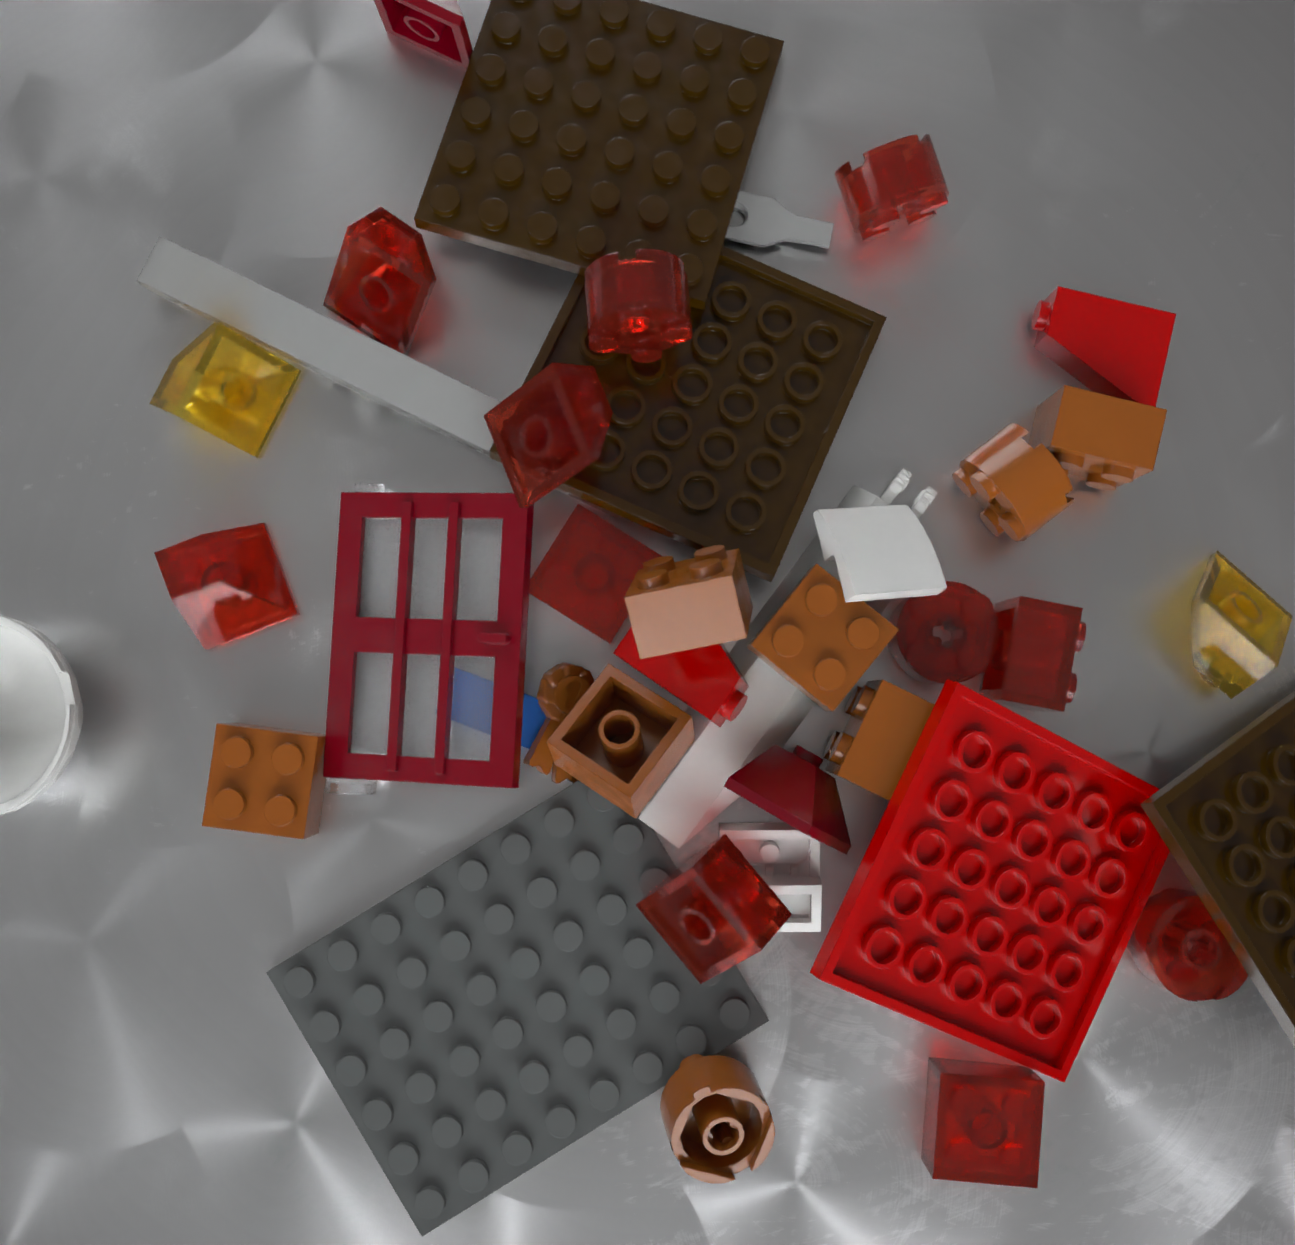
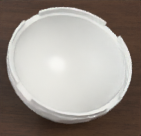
M0 615V815H4L22 808L43 795L62 775L74 755L83 724V705L76 676L66 657L46 635L25 622Z

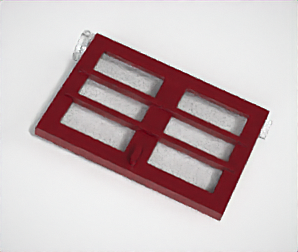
M356 482L354 492H341L323 777H326V793L376 794L377 780L519 788L534 495L530 493L385 492V485L373 482Z

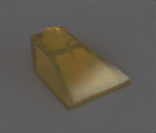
M215 321L172 359L149 404L257 458L301 370Z
M1218 550L1210 556L1191 602L1193 666L1207 684L1219 688L1232 699L1278 667L1293 616Z

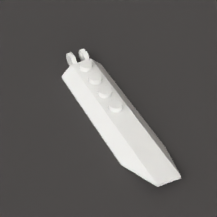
M903 467L881 497L853 485L837 508L890 506L896 496L902 493L909 484L912 473ZM930 486L917 495L913 501V506L910 508L918 519L938 493ZM818 534L749 625L747 638L738 640L729 652L749 685L744 693L748 696V699L742 711L733 721L730 722L726 719L720 728L689 707L686 713L692 716L695 740L641 811L639 819L679 849L740 797L724 787L728 777L776 744L783 748L815 704V702L750 651L747 645L807 571L816 563L840 581L836 562L824 561ZM892 599L864 602L881 615Z

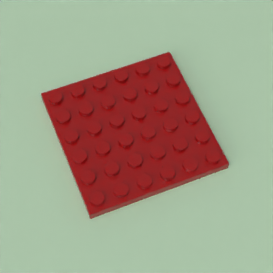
M946 679L810 973L819 980L1061 1082H1065L1170 853L1140 805L1160 789L959 682Z

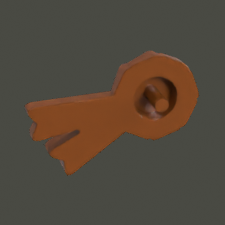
M566 662L557 664L543 674L537 699L547 718L523 762L532 767L536 766L537 770L545 775L550 773L552 767L551 779L556 784L563 782L565 779L572 783L578 780L555 765L546 742L594 682V678L589 670Z

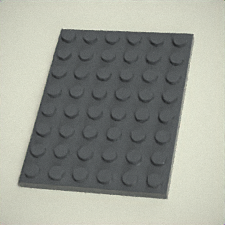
M579 780L266 972L421 1236L431 1232L664 1087L670 1077L679 1069L682 1060L687 1056L693 1054H700L702 1056L715 1055L769 1021L766 1013L655 831L639 819L640 814L635 819Z

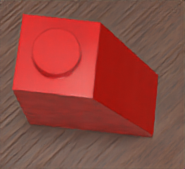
M1060 286L1044 301L1040 300L1038 302L1031 323V329L1037 331L1034 344L1037 350L1093 392L1156 407L1176 318L1175 313Z
M631 627L613 652L625 663L720 728L726 719L730 722L733 721L747 702L748 696L744 693L749 685L723 643L640 659Z

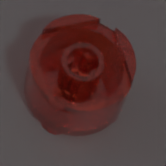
M916 134L880 145L863 153L865 161L862 166L852 171L850 162H847L834 173L853 231L860 233L863 242L886 235L891 231L889 226L906 218L908 226H912L936 216L935 210L948 203L947 197L950 194L929 134H925L921 141H919Z
M635 249L636 259L619 261L618 252L607 254L592 262L585 271V302L589 349L596 353L614 352L631 354L633 361L649 363L659 360L662 357V350L690 340L692 338L689 285L682 260L676 255L655 249Z
M945 581L947 588L938 595L904 598L892 612L889 622L897 627L899 631L888 643V648L899 666L913 679L926 684L937 685L945 684L946 679L964 682L984 672L994 657L999 642V623L993 609V604L987 596L966 584ZM944 623V629L950 631L951 637L950 640L944 641L942 644L940 637L933 636V628L942 626Z
M1168 888L1148 899L1127 944L1134 963L1147 979L1182 999L1196 1002L1226 998L1243 985L1248 977L1246 970L1196 892ZM1188 941L1193 945L1190 950L1187 947Z

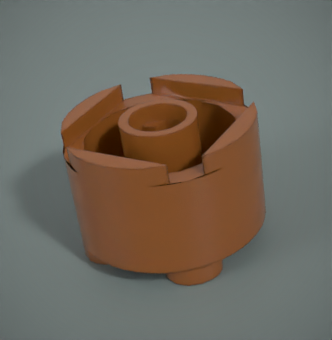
M1010 423L963 459L959 464L960 468L952 474V477L959 489L968 497L974 496L984 509L979 513V516L991 533L998 537L1005 532L1012 540L1018 542L1025 541L1074 503V498L1065 496L1073 488L1067 474L1053 454L1042 443L1032 448L1022 439L1030 432L1018 424Z
M693 1054L682 1060L679 1069L666 1083L660 1101L662 1120L676 1159L689 1176L706 1183L722 1184L736 1180L734 1174L750 1167L752 1172L767 1158L775 1138V1127L771 1111L754 1073L740 1061L727 1056Z

